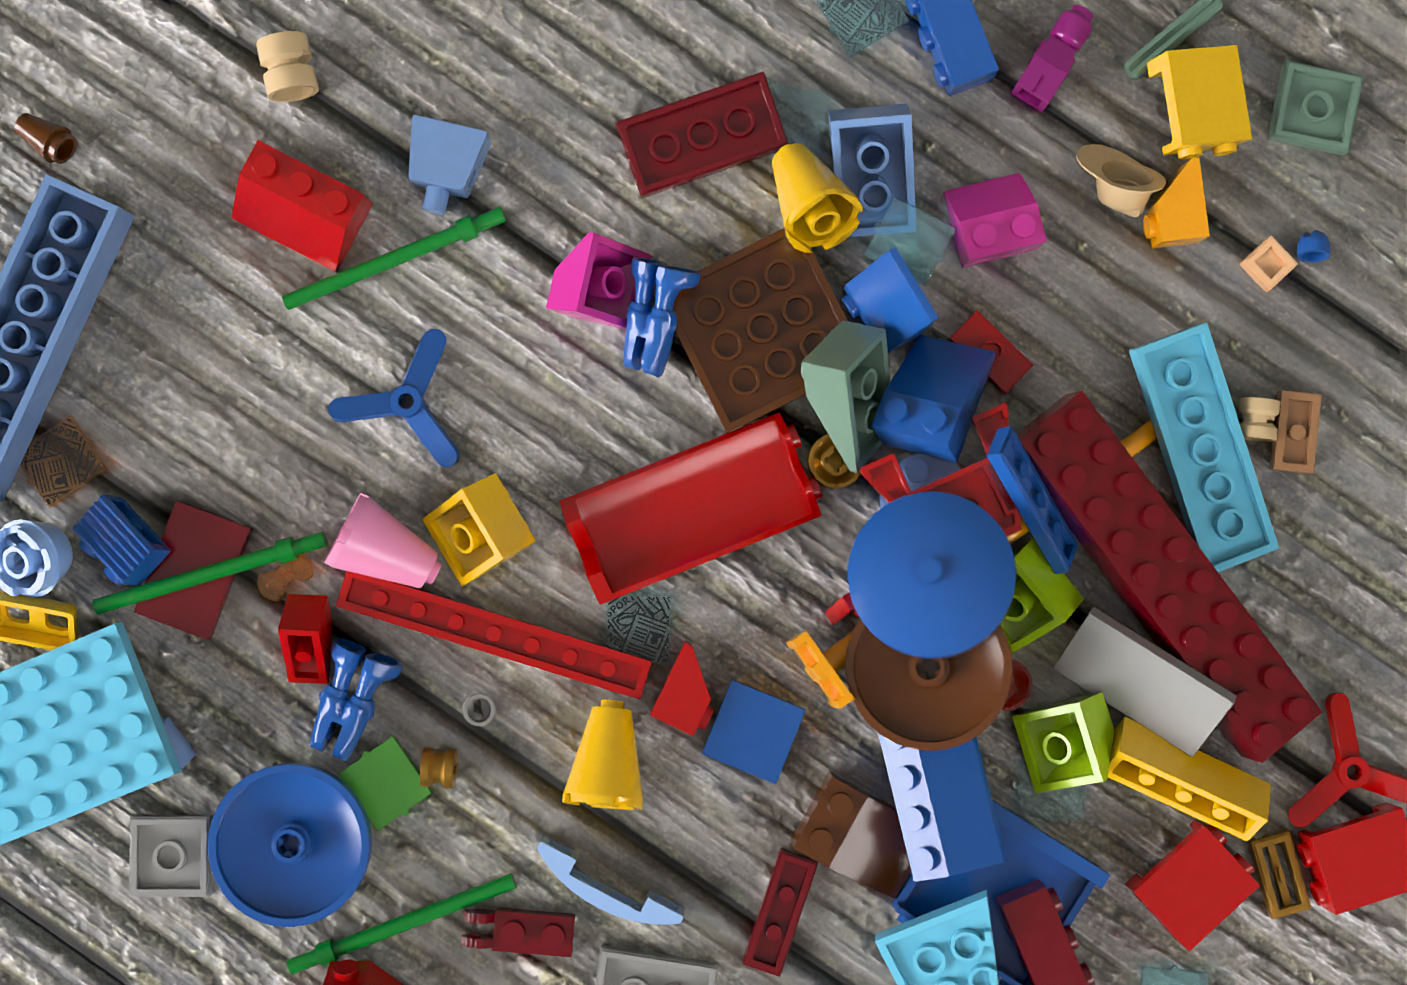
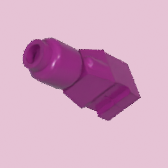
M1073 5L1071 10H1066L1059 16L1050 31V39L1048 41L1043 40L1011 94L1027 102L1037 110L1044 111L1074 65V54L1080 51L1091 34L1092 25L1090 22L1093 19V14L1088 9L1080 5Z

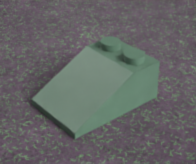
M842 320L804 358L801 366V375L804 378L806 397L848 469L857 473L882 445V442L872 428V424L884 391L890 383L885 329Z

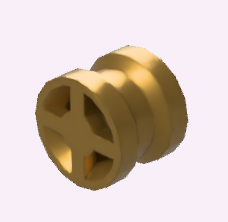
M424 747L420 763L421 787L442 784L445 788L453 789L457 778L458 750L448 748L445 752H439L433 747Z

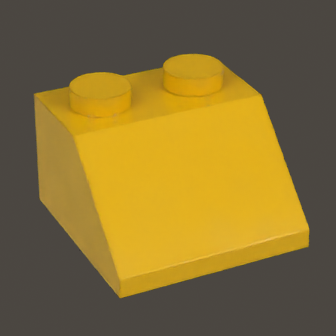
M496 473L461 489L422 519L461 587L514 557L536 542L527 523L523 520L507 489L503 486Z

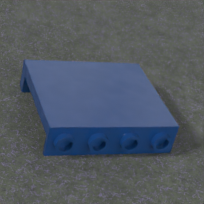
M992 799L1007 862L949 877L914 882L911 872L892 905L899 914L897 920L900 923H904L987 890L998 977L1001 978L999 985H1031L995 897L1039 879L1047 889L1051 887L1055 889L1063 907V910L1057 912L1063 926L1068 924L1071 926L1095 885L1102 889L1111 875L1095 863Z

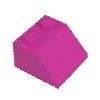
M1021 173L943 192L962 268L1038 250L1047 242L1037 201Z

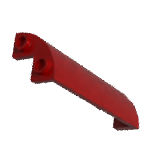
M779 412L559 500L566 526L579 551L587 579L599 604H604L821 517L817 500L822 499L823 495L814 476L807 478L801 466L796 448L801 447L802 444L793 424L786 426Z

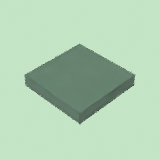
M1288 60L1285 61L1281 68L1267 140L1343 156L1349 153L1364 76Z

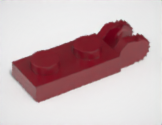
M498 907L496 910L465 909L463 913L464 921L473 924L494 923L493 935L463 934L461 936V946L477 949L492 948V951L572 957L576 914Z

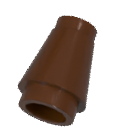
M29 113L22 114L15 122V132L47 162L63 164L75 153L77 140L72 136L69 128L32 116Z

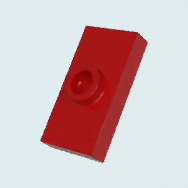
M978 310L948 339L950 342L994 351L996 356L988 379L1003 394H1006L1033 367V364Z

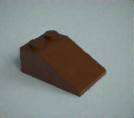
M828 771L791 839L793 848L842 875L896 899L911 872L897 809Z

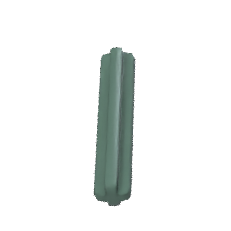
M1198 0L1127 60L1123 65L1125 73L1134 81L1141 78L1148 72L1147 62L1179 46L1222 9V1Z

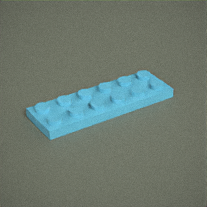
M1199 323L1130 349V357L1188 533L1218 572L1279 549L1208 323Z

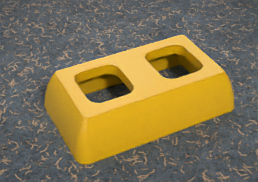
M0 591V641L54 650L79 639L77 607L75 604L39 597H29L22 594L11 596L5 591ZM9 607L29 610L30 620L12 617L9 614ZM47 614L67 617L68 628L50 624Z

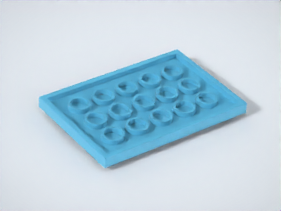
M123 622L105 627L0 672V845L182 772Z

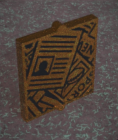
M73 416L67 417L30 442L20 464L28 476L27 483L34 485L48 508H52L108 470L93 447L94 440L86 437Z

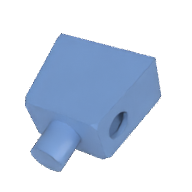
M413 114L409 180L414 186L426 189L422 210L433 214L445 215L449 195L462 198L469 197L491 146L492 140L487 131Z

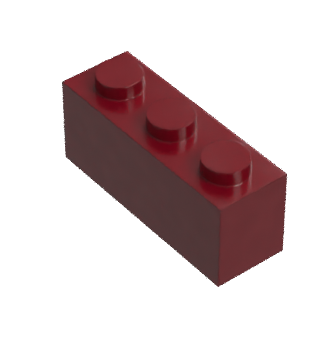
M1037 879L995 897L1031 985H1095L1085 962L1079 964L1074 949L1078 948L1079 944L1070 925L1063 926L1057 912L1063 910V907L1053 887L1047 889Z

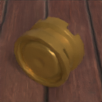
M829 434L818 439L809 450L807 458L809 473L812 477L816 478L818 484L825 488H844L856 481L861 474L860 470L855 473L848 469Z

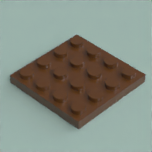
M784 228L697 271L701 273L699 284L694 288L681 290L673 305V311L677 317L675 332L726 434L806 395L804 378L801 375L802 361L842 320L848 321L813 251L812 253H805L795 249L786 237Z

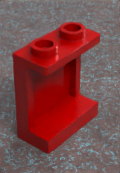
M1385 802L1373 806L1372 814L1316 832H1310L1306 829L1297 832L1300 844H1297V852L1303 865L1306 868L1309 867L1313 882L1309 883L1312 897L1318 906H1322L1331 913L1338 915L1407 892V820L1403 808Z
M1195 820L1189 825L1193 831L1142 878L1135 874L1125 883L1127 888L1174 939L1189 952L1260 887L1251 876L1255 869L1239 853L1232 856L1223 846L1227 842L1224 835L1216 827L1210 824L1204 826Z

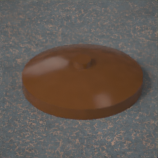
M860 619L853 630L846 653L847 684L859 713L883 737L901 746L916 750L936 751L949 749L977 737L1000 713L1009 694L1012 682L1011 649L1001 625L986 640L971 650L951 657L927 659L906 655L892 649L875 637Z

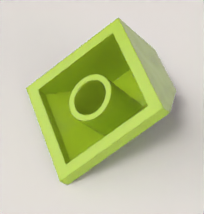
M1103 692L1068 699L1012 716L1035 793L1107 780L1115 730Z

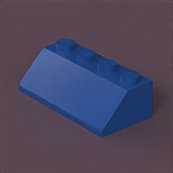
M878 733L914 882L949 877L1007 862L977 737L957 747L924 751L901 746Z

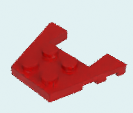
M1006 403L970 418L986 455L998 428L1009 427V413ZM894 453L859 469L864 478L888 503L914 493H949L965 498L984 509L999 524L1006 537L1022 530L1020 513L988 457L914 491L910 490Z

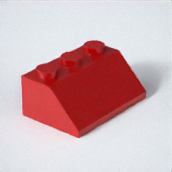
M257 140L239 174L231 218L337 273L373 203L357 190Z

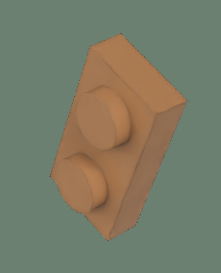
M1284 390L1277 392L1276 400L1281 402L1280 414L1275 417L1274 421L1278 433L1277 441L1272 442L1269 470L1314 474L1322 395Z

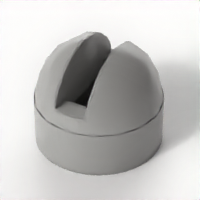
M473 694L465 700L462 706L463 717L474 726H484L493 719L495 705L488 696ZM479 699L483 719L476 720L472 701Z

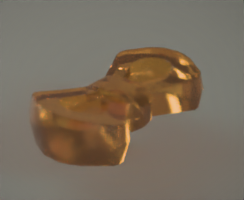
M305 553L300 554L299 559L282 564L275 571L261 573L258 576V589L261 595L269 600L278 602L282 599L287 585H290L295 580H310L314 574V565L311 558Z

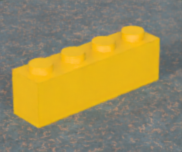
M1124 717L1114 729L1108 771L1109 778L1247 842L1268 821L1270 783L1199 750L1191 757L1128 717Z

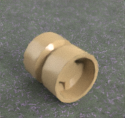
M283 31L266 35L257 41L256 47L260 65L268 68V71L263 75L267 98L270 101L293 102L312 97L318 93L319 87L315 68L307 64L311 61L312 54L308 36L305 33Z

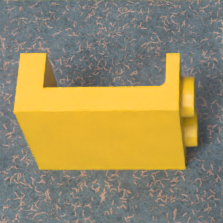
M1237 45L1168 50L1147 62L1149 78H1163L1172 134V142L1162 147L1163 155L1178 154V160H1187L1202 156L1204 151H1212L1215 157L1237 152V145L1252 139Z

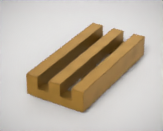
M1286 829L1277 831L1278 833L1273 835L1270 833L1262 835V838L1259 839L1251 838L1248 841L1268 916L1272 919L1312 909L1290 831ZM1281 843L1296 895L1297 903L1294 904L1291 902L1275 844ZM1264 847L1267 851L1282 907H1278L1262 851Z

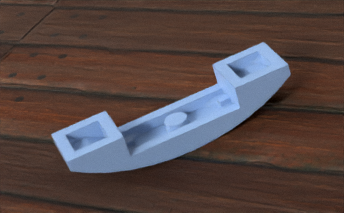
M546 835L543 836L537 847L541 857L557 878L572 892L593 906L620 918L639 923L654 925L681 923L684 917V908L651 890L648 891L643 903L622 894L573 868L579 852Z

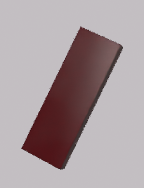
M782 848L779 849L742 959L743 965L778 977L781 976L818 866L817 861Z

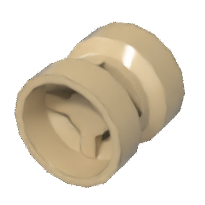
M1255 397L1240 398L1238 410L1242 414L1243 419L1240 427L1245 440L1259 442L1277 441L1278 429L1273 425L1275 417L1280 414V401Z

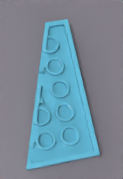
M987 890L875 934V943L897 985H999Z

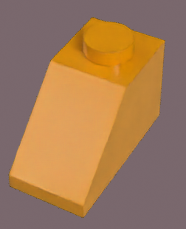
M1199 157L1191 158L1182 165L1147 209V215L1143 219L1145 237L1151 239L1152 249L1195 244L1210 236Z

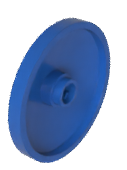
M914 493L898 498L883 506L860 530L852 546L848 562L849 592L856 612L862 622L875 637L887 646L906 655L919 658L951 657L971 650L981 644L1003 621L1011 605L1015 590L1016 572L1014 556L1010 543L999 524L977 504L949 493Z
M304 763L275 764L260 769L242 779L220 802L213 816L208 835V857L211 871L218 887L227 900L248 917L261 923L280 927H296L311 924L326 918L343 906L363 881L372 852L371 826L359 797L335 774L318 766Z

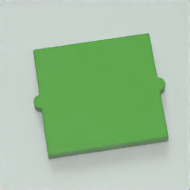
M392 736L372 751L365 750L362 752V758L339 773L343 781L359 797L369 819L377 830H380L401 814L407 816L410 813L411 807L433 793L430 787H421L420 772L395 736Z

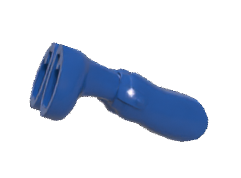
M633 257L631 272L635 279V301L629 304L626 314L624 367L637 371L642 369L646 374L660 377L664 373L677 326V317L673 311L675 299L681 290L696 287L699 284L701 273L686 268L667 266V263L658 260ZM656 286L655 307H653L651 302L653 292Z
M335 638L330 647L331 656L335 662L333 682L327 684L319 693L320 705L312 730L310 747L323 752L338 723L342 725V728L333 748V757L347 761L360 740L367 722L374 717L375 703L372 696L376 688L383 681L397 678L402 671L403 664L397 659L384 654H368L362 666L356 691L350 698L348 696V688L356 669L363 661L366 648L351 640Z

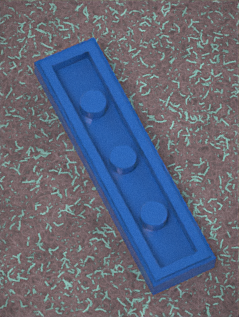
M1011 426L998 428L987 457L1054 573H1068L1078 543L1014 429Z

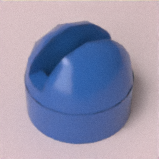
M1313 230L1311 234L1305 232L1298 239V260L1314 263L1330 258V242L1324 232L1319 230Z

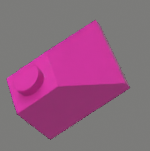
M589 232L554 270L546 309L576 319L626 330L627 309L629 304L635 301V279L631 272L633 257L651 259V254L602 235Z

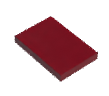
M176 501L161 541L171 548V552L147 577L144 584L244 555L253 528L184 502ZM236 574L139 602L135 606L134 613L210 640L214 634Z

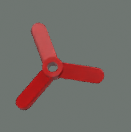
M1343 693L1329 694L1325 701V708L1336 759L1332 764V771L1289 809L1288 820L1293 826L1298 828L1310 825L1351 788H1363L1407 804V777L1370 765L1361 758L1349 699ZM1354 765L1355 773L1352 777H1348L1347 769L1349 766Z

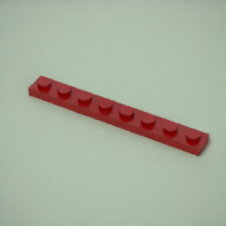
M346 571L336 603V607L639 700L641 699L652 660L415 587Z

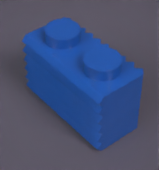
M105 494L99 496V500L94 502L93 506L88 508V512L83 514V518L78 520V524L73 526V531L82 539L79 542L81 549L88 555L99 558L106 565L104 569L105 575L118 585L140 586L171 552V548L161 541L156 532L151 530V527L121 497Z

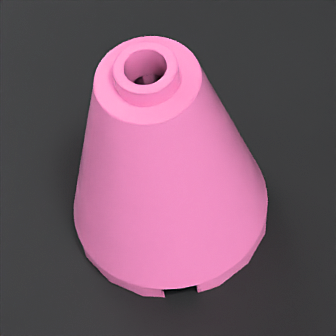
M360 493L324 562L333 568L416 588H421L425 582L432 585L442 566V563L436 561L439 554L370 496Z

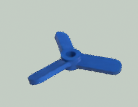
M429 329L424 332L400 387L390 392L336 398L328 407L332 419L336 422H349L402 416L440 466L448 468L456 465L460 459L459 449L426 407L424 394L446 345L445 334L439 329ZM411 395L414 403L410 408L404 409L401 401L404 396Z

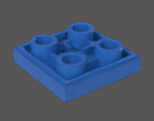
M731 679L702 754L776 784L806 709Z

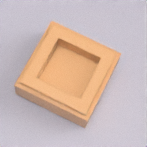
M1271 235L1258 245L1239 265L1265 292H1268L1294 269L1298 263Z

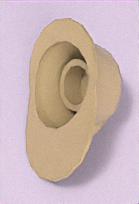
M1089 144L1082 146L1077 151L1076 159L1081 167L1096 177L1099 201L1131 217H1139L1143 213L1152 193L1162 190L1166 185L1165 178L1159 172L1143 166L1128 155L1112 147Z

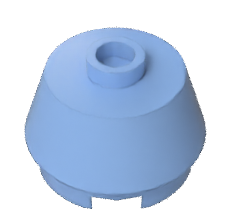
M14 520L4 525L0 530V588L9 595L43 596L49 593L69 571L73 560L72 547L65 533L57 526L46 522Z

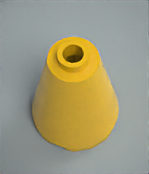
M792 143L781 147L772 159V168L786 237L795 249L805 253H812L810 247L822 245L824 250H828L845 241L857 229L860 223L857 217L859 211H863V206L859 198L805 145Z
M601 700V706L592 707L563 793V803L579 805L580 802H583L586 805H591V807L607 809H643V794L633 715L631 710L624 709L625 702Z

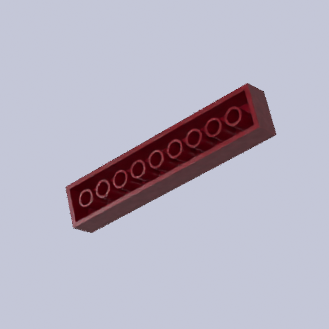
M1083 391L1064 395L1016 434L1069 529L1157 646L1237 696L1234 704L1218 723V727L1241 757L1260 763L1265 762L1323 713Z

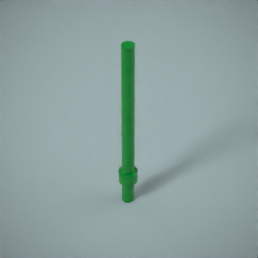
M501 207L474 218L468 215L456 220V225L285 294L282 296L286 308L291 310L457 241L463 240L465 243L478 238L479 232L506 222V218Z
M324 531L295 540L292 536L275 541V546L93 599V609L99 615L280 561L282 564L299 559L300 554L327 547L328 540Z
M510 873L337 941L331 938L315 945V949L287 959L288 970L293 975L319 964L322 967L328 966L330 961H339L340 956L516 889L515 878Z

